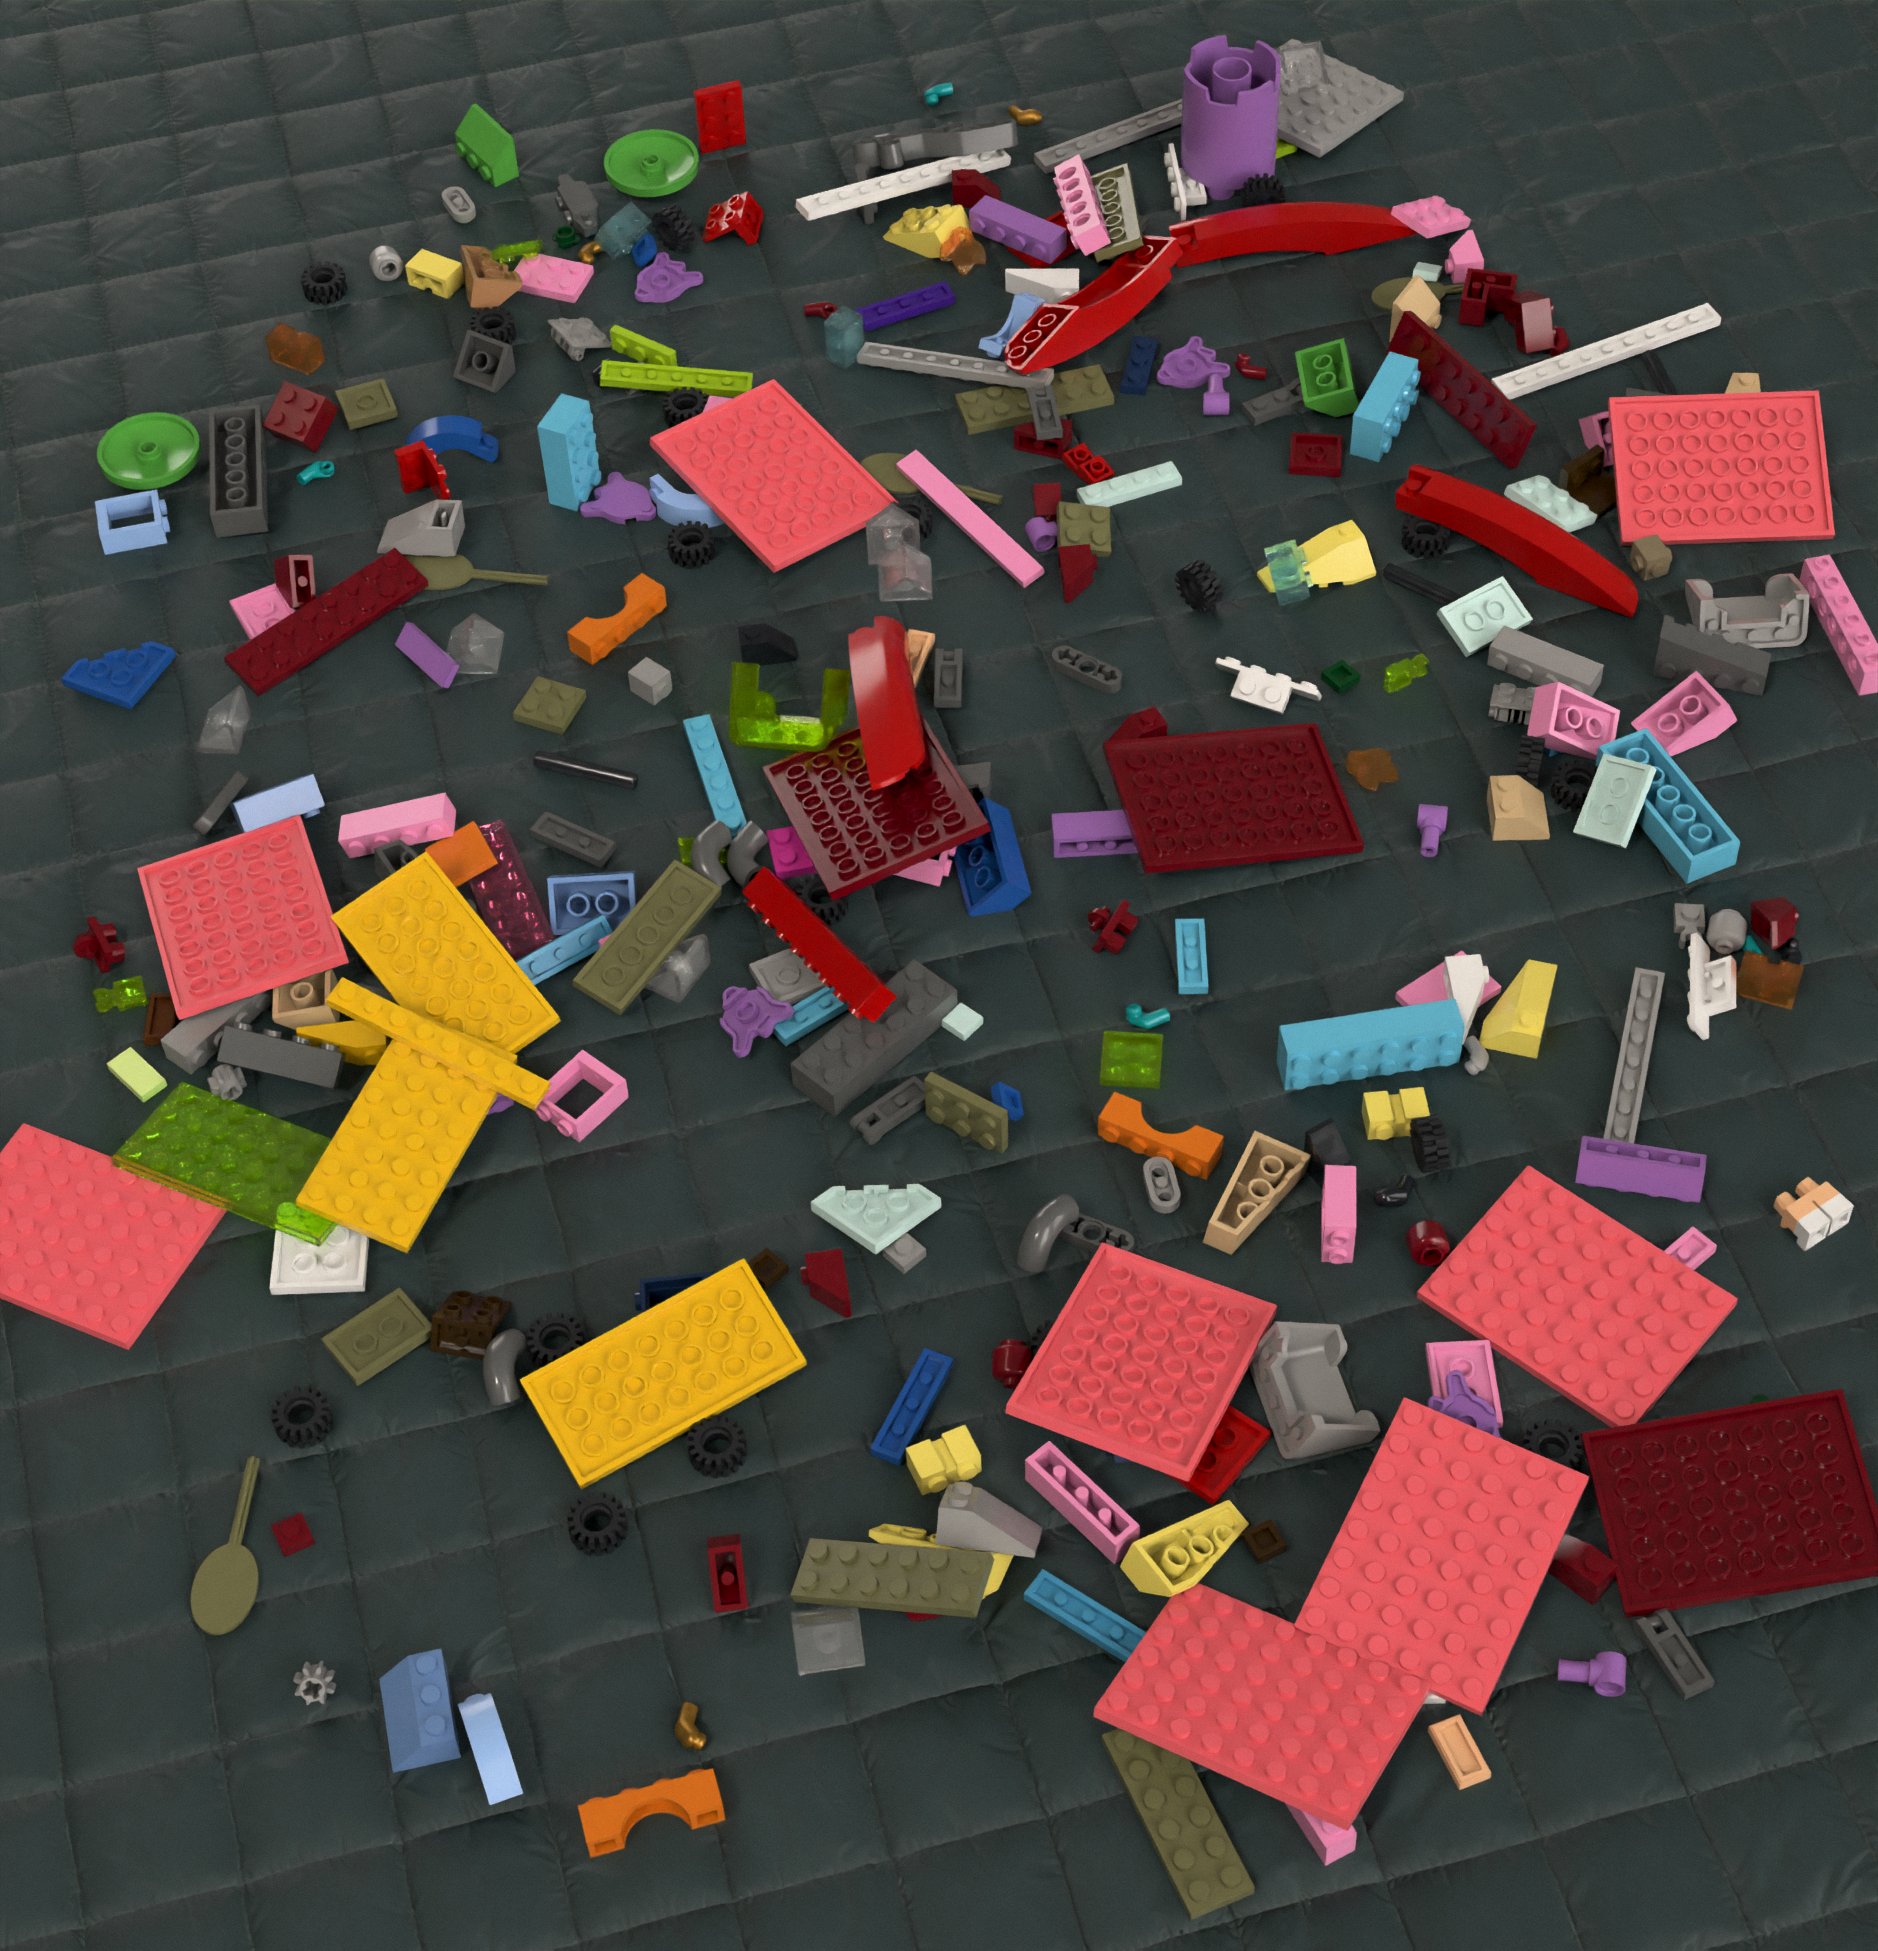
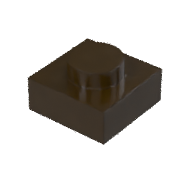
M767 1247L747 1263L764 1290H768L789 1272L788 1265Z
M1271 1519L1249 1528L1241 1534L1242 1541L1257 1565L1287 1550L1286 1542Z

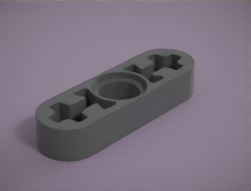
M1059 646L1053 650L1052 666L1056 671L1107 694L1116 693L1122 688V672L1119 669L1070 646ZM1082 667H1091L1094 670L1092 672L1085 673L1082 672L1080 669Z
M237 769L217 792L192 827L201 835H205L247 782L248 777Z
M1079 1213L1077 1220L1066 1226L1057 1236V1239L1094 1253L1097 1252L1102 1242L1105 1243V1240L1106 1244L1114 1247L1120 1243H1125V1246H1121L1120 1249L1131 1253L1134 1252V1238L1128 1231ZM1087 1230H1096L1100 1233V1236L1097 1239L1090 1240L1085 1238L1083 1234Z

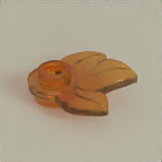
M957 227L952 231L950 239L942 244L940 260H952L961 276H964L972 269L974 263L985 264L986 253L982 244L974 240L973 234L968 228ZM960 235L965 237V243L960 240Z
M1369 748L1365 752L1354 750L1346 758L1348 772L1356 776L1358 783L1370 791L1376 792L1379 781L1394 782L1399 779L1396 767L1389 762L1392 755L1386 750L1380 748Z

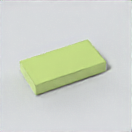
M131 1047L107 1063L108 1069L143 1103L167 1087L166 1080Z

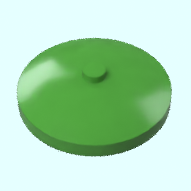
M659 129L638 131L620 138L610 146L604 157L605 174L610 184L623 193L638 197L663 196L684 188L695 178L699 170V155L693 142L679 133Z
M161 412L139 414L117 423L105 433L97 448V459L104 476L120 487L134 490L156 489L182 479L196 466L201 455V443L195 427L180 416Z

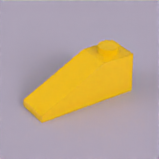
M357 1020L296 1028L297 1036L311 1039V1045L321 1047L322 1042L340 1046L339 1052L346 1053L344 1061L360 1066L377 1065L390 1044L388 1036Z

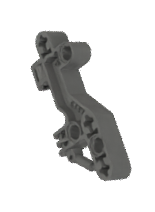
M1002 119L975 125L973 123L965 124L961 120H956L955 123L948 122L946 125L939 123L937 128H923L900 133L890 132L869 136L868 139L854 141L852 148L855 165L864 162L869 167L881 166L884 169H895L904 165L903 161L923 157L966 156L1014 147L1019 142L1015 119Z

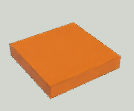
M475 821L455 831L454 836L443 838L425 848L455 887L498 864Z

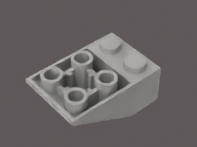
M436 499L388 520L377 553L386 554L393 548H396L401 554L415 556H455L465 528L462 500Z

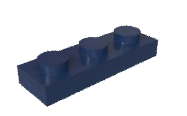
M1133 336L1120 385V393L1146 395L1158 349L1157 338Z

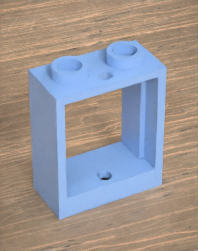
M157 490L95 501L99 536L105 555L167 543L166 532H170V526L167 516L163 517V515H167L168 512L165 499H159ZM154 513L155 521L112 529L111 520Z

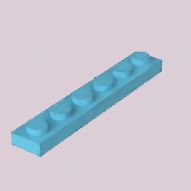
M710 714L683 720L684 730L714 819L723 822L729 828L733 840L747 823Z

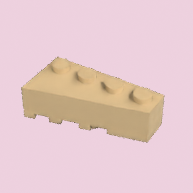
M1254 1131L1208 1223L1203 1243L1232 1255L1305 1175L1311 1155Z

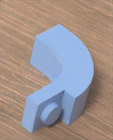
M1027 292L1014 295L1009 316L1002 329L993 336L981 338L978 348L987 351L986 354L988 356L1006 361L1004 350L1011 337L1043 303H1047V300Z
M659 474L650 477L651 489L649 494L653 502L657 504L658 516L664 521L678 526L679 523L687 525V521H691L692 524L700 521L701 526L705 523L708 525V528L725 523L698 494H686L675 490Z
M490 1693L485 1695L475 1694L466 1698L464 1702L458 1704L489 1804L492 1805L523 1794L492 1695Z

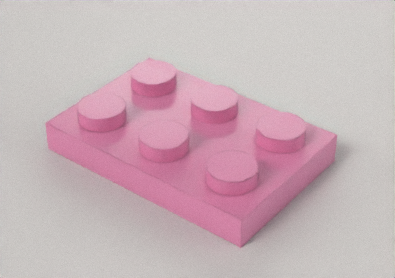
M1439 196L1393 206L1391 211L1392 216L1425 238L1466 229L1471 222V219L1465 216L1461 209L1449 206Z
M526 251L514 270L522 280V288L518 291L570 303H576L594 274L593 265Z

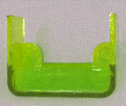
M732 663L728 728L729 738L732 743L738 746L820 752L828 746L847 716L850 670L824 668L820 718L775 714L776 702L774 697L768 692L758 691L759 664Z

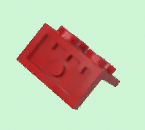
M748 191L740 195H734L728 201L715 204L710 208L702 239L706 243L736 229L739 237L743 238L749 246L757 243L764 210Z
M423 440L394 450L401 488L405 494L430 486L438 500H448L451 497L449 488L444 482L447 479L445 468L442 464H437L434 450L432 448L428 449Z

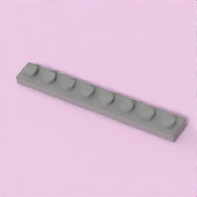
M1182 99L1034 153V162L1047 174L1055 171L1054 167L1078 154L1082 160L1177 126L1182 123Z
M866 342L857 354L859 364H866L871 367L880 366L893 370L913 371L918 374L927 373L939 377L960 378L965 381H981L986 384H1001L1012 388L1034 387L1035 390L1044 389V386L1050 385L1054 379V369L1050 368L1019 374L1010 370L1006 362L872 342Z
M1635 968L1603 1139L1634 1144L1665 973Z

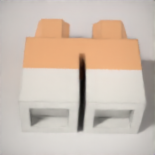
M1809 1177L1802 1180L1796 1187L1795 1192L1801 1198L1796 1200L1788 1192H1784L1777 1196L1774 1203V1208L1782 1216L1780 1226L1782 1228H1789L1798 1237L1796 1243L1804 1251L1825 1239L1826 1235L1829 1236L1848 1224L1854 1207L1850 1201L1827 1181L1819 1186Z

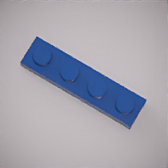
M927 1348L923 1349L870 1448L871 1456L901 1466L906 1456V1448L912 1445L954 1365L953 1358Z

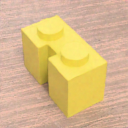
M421 249L405 265L409 285L422 290H426L429 287L432 289L433 294L449 299L465 283L462 263Z
M1424 1087L1399 1089V1094L1388 1095V1091L1363 1093L1361 1111L1368 1140H1386L1403 1136L1411 1137V1119L1430 1116Z
M966 1425L942 1433V1438L931 1442L930 1439L906 1448L907 1466L922 1496L930 1492H940L948 1484H953L960 1480H970L982 1472L981 1454Z

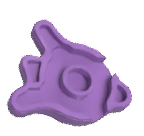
M659 252L655 257L654 263L638 274L637 289L634 292L635 299L643 303H662L674 300L687 288L702 284L703 275L699 271L685 272L686 266L684 262L672 261L666 252Z
M1193 336L1184 347L1173 350L1164 357V363L1157 372V381L1163 385H1172L1179 388H1195L1206 383L1209 376L1213 374H1218L1222 378L1228 377L1231 369L1226 363L1214 362L1216 360V352L1203 347L1202 339L1198 336Z
M619 472L610 473L608 483L594 490L595 498L598 500L587 502L580 506L583 517H604L617 524H625L626 519L636 518V522L651 521L657 514L656 507L651 502L649 491L643 485L625 480Z
M731 986L727 988L722 995V1008L725 1012L723 1019L720 1018V1024L729 1037L733 1038L734 1054L739 1058L747 1056L751 1050L753 1039L756 1036L760 1035L762 1038L769 1037L777 1022L789 1019L794 1013V1008L790 1003L775 1001L768 991L756 986L757 990L750 991L746 987L738 988Z
M1459 1370L1449 1372L1445 1379L1448 1397L1441 1399L1438 1396H1431L1427 1401V1407L1501 1438L1496 1412L1492 1406L1468 1389L1462 1372Z

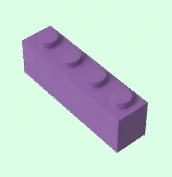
M985 195L969 210L971 231L1051 264L1066 249V228Z
M1123 809L1052 814L1054 858L1138 853Z
M1582 1136L1575 1183L1584 1184L1589 1187L1611 1188L1620 1192L1643 1193L1651 1197L1674 1198L1682 1202H1700L1707 1155Z

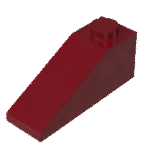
M1564 1534L1548 1569V1573L1593 1606L1613 1584L1618 1564L1593 1545Z

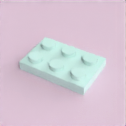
M1537 475L1507 485L1504 495L1512 501L1536 512L1568 532L1594 524L1597 514L1590 511L1586 504L1576 501L1569 496L1567 491L1559 489L1544 476Z
M1503 576L1440 608L1436 613L1465 657L1489 646L1504 625L1519 630L1530 624L1533 620Z
M1603 753L1573 833L1581 837L1626 849L1657 769L1651 765Z

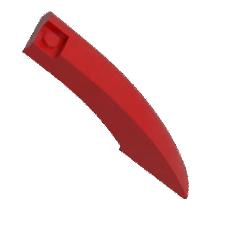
M1324 201L1287 202L1252 206L1169 225L1171 237L1177 238L1183 255L1176 261L1178 268L1229 256L1269 251L1325 252V255L1328 256L1419 234L1392 216V208Z
M1142 235L1144 246L1131 252H1124L1112 266L1083 289L1056 303H1043L1007 343L1004 356L1008 368L1019 374L1038 371L1066 361L1090 349L1116 332L1138 314L1172 279L1173 276L1170 268L1183 255L1177 238Z
M1414 464L1409 468V477L1396 491V509L1441 524L1479 542L1534 577L1537 584L1633 618L1638 606V591L1630 577L1586 543L1536 512L1481 486L1419 464Z
M886 616L874 617V627L872 628L863 627L856 630L855 633L848 634L854 697L872 791L903 779L905 774L910 771V767L911 769H917L921 765L926 754L924 730L912 674L909 638L905 628L898 621Z

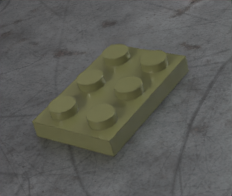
M930 1072L924 1079L926 1116L935 1123H942L953 1129L960 1136H967L979 1142L988 1150H994L1003 1154L1008 1147V1110Z
M399 1287L321 1338L325 1349L346 1374L359 1386L430 1339L432 1324Z

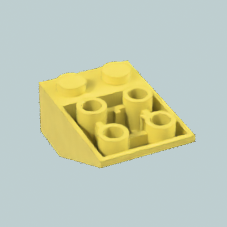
M947 204L942 207L934 208L933 206H928L924 209L910 208L903 213V217L889 227L890 230L883 238L925 257L938 258L947 257L972 231L970 230V221L963 206Z

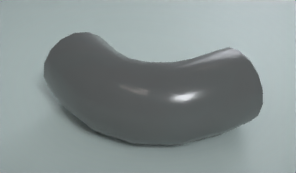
M715 820L704 827L694 839L690 853L692 870L720 887L731 879L721 866L718 857L719 852L732 841L731 832L723 822Z
M749 821L731 841L726 856L729 874L743 888L763 868L755 862V856L769 842L767 835L752 821Z
M1059 1194L1036 1212L1024 1231L1016 1260L1019 1267L1030 1272H1040L1047 1267L1049 1254L1055 1239L1066 1226L1077 1220L1079 1216L1078 1204L1074 1198L1067 1194Z
M514 1328L507 1329L496 1335L485 1351L483 1379L491 1407L502 1405L521 1397L515 1376V1361L526 1353L528 1345L524 1334Z

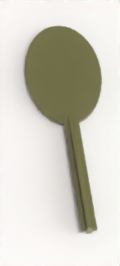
M1413 277L1393 279L1376 287L1371 295L1373 304L1383 310L1392 312L1393 302ZM1424 280L1439 302L1443 300L1445 294L1463 292L1464 283L1443 286L1439 282Z
M879 453L865 458L860 463L889 493L911 494L920 492L897 469L896 463L907 455ZM954 484L967 497L997 505L1002 503L1003 496Z
M457 553L455 556L448 557L434 555H408L405 557L428 580V587L424 590L456 588L467 583L471 578L536 585H548L549 576L473 569L472 563Z
M255 1456L247 1458L229 1542L214 1550L203 1561L196 1573L191 1589L193 1617L197 1625L204 1632L211 1635L226 1634L238 1627L252 1609L258 1592L259 1572L257 1563L252 1553L242 1546L260 1464V1458H255Z

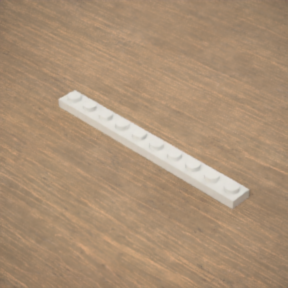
M1003 149L966 156H954L796 199L795 207L808 221L951 182L952 170L976 169L980 173L1006 167L1010 165L1011 157Z
M1706 303L1493 378L1491 383L1511 400L1638 355L1647 350H1652L1717 327L1721 323V316Z

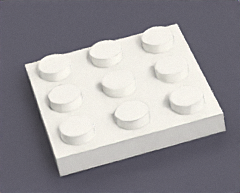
M307 1210L278 1211L269 1287L271 1295L364 1292L370 1237Z

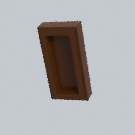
M171 993L150 994L143 1035L145 1046L162 1045L161 1039L177 1026L178 1016Z

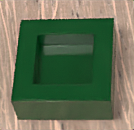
M1340 660L1321 672V680L1335 692L1341 694L1360 682V674L1344 660Z

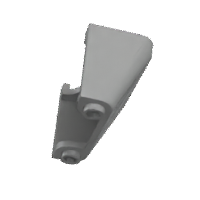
M1793 573L1778 574L1771 577L1766 583L1764 596L1713 598V589L1706 580L1689 579L1685 581L1686 600L1693 625L1697 626V631L1710 636L1716 633L1722 635L1723 639L1729 643L1741 642L1757 649L1797 646L1806 639L1810 594Z
M1275 1321L1259 1341L1255 1355L1249 1365L1279 1451L1285 1459H1303L1369 1443L1381 1431L1378 1421L1371 1411L1360 1410L1357 1413L1354 1411L1337 1367L1347 1352V1342L1338 1324Z

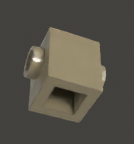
M1655 534L1633 541L1630 561L1634 571L1638 572L1642 579L1646 581L1668 574L1672 553L1659 536Z

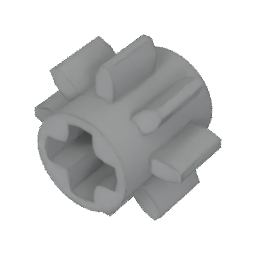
M229 1064L216 1067L212 1072V1077L207 1079L213 1097L221 1096L225 1101L237 1099L242 1094V1088L247 1087L241 1068L233 1069Z
M323 1661L314 1665L305 1662L303 1673L296 1672L293 1679L295 1683L300 1684L296 1688L295 1696L301 1695L306 1700V1705L318 1700L324 1704L327 1693L331 1694L335 1691L336 1684L330 1682L335 1671H328L323 1666Z

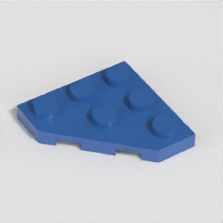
M149 641L142 643V648L126 651L123 648L103 653L104 658L88 661V658L77 660L61 679L66 687L131 710L176 657L173 648Z

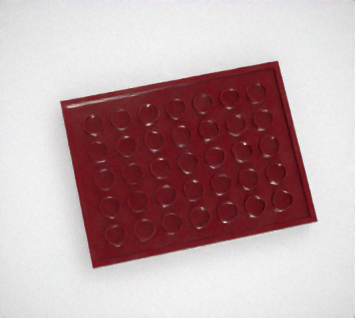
M920 710L919 713L924 730L925 758L917 769H911L910 767V771L905 774L903 779L881 789L872 791L859 725L762 767L768 782L832 901L845 897L852 892L872 885L879 880L899 873L906 868L924 862L935 855L951 850L962 843L991 831L988 821Z
M1316 723L1104 741L1102 750L1145 874L1363 852L1364 842Z
M1843 1389L1581 1433L1610 1559L1618 1564L1615 1579L1625 1618L1653 1614L1654 1611L1664 1608L1672 1611L1878 1576V1508Z

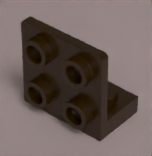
M1598 444L1563 466L1560 471L1558 484L1559 489L1567 491L1569 496L1576 501L1586 504L1590 511L1597 514V517L1617 504L1615 478L1602 469L1605 449Z
M465 1290L452 1292L432 1316L430 1351L483 1360L486 1348L496 1336L497 1326L511 1310L512 1302L504 1301L497 1296L483 1297L473 1295Z

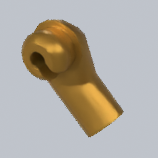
M1012 105L1008 109V114L1021 126L1039 124L1042 120V114L1035 109L1021 110L1017 105Z
M600 238L584 245L578 252V259L584 264L590 265L593 263V255L606 249L604 241Z
M685 1702L682 1704L674 1733L685 1748L700 1751L706 1743V1736L700 1733L694 1725L698 1707L692 1703Z

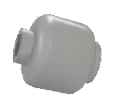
M377 247L369 257V265L379 280L385 282L393 281L401 275L403 262L393 247Z
M1723 909L1715 913L1709 920L1706 936L1708 944L1721 954H1730L1731 952L1738 951L1745 943L1748 927L1747 921L1739 912L1732 909Z

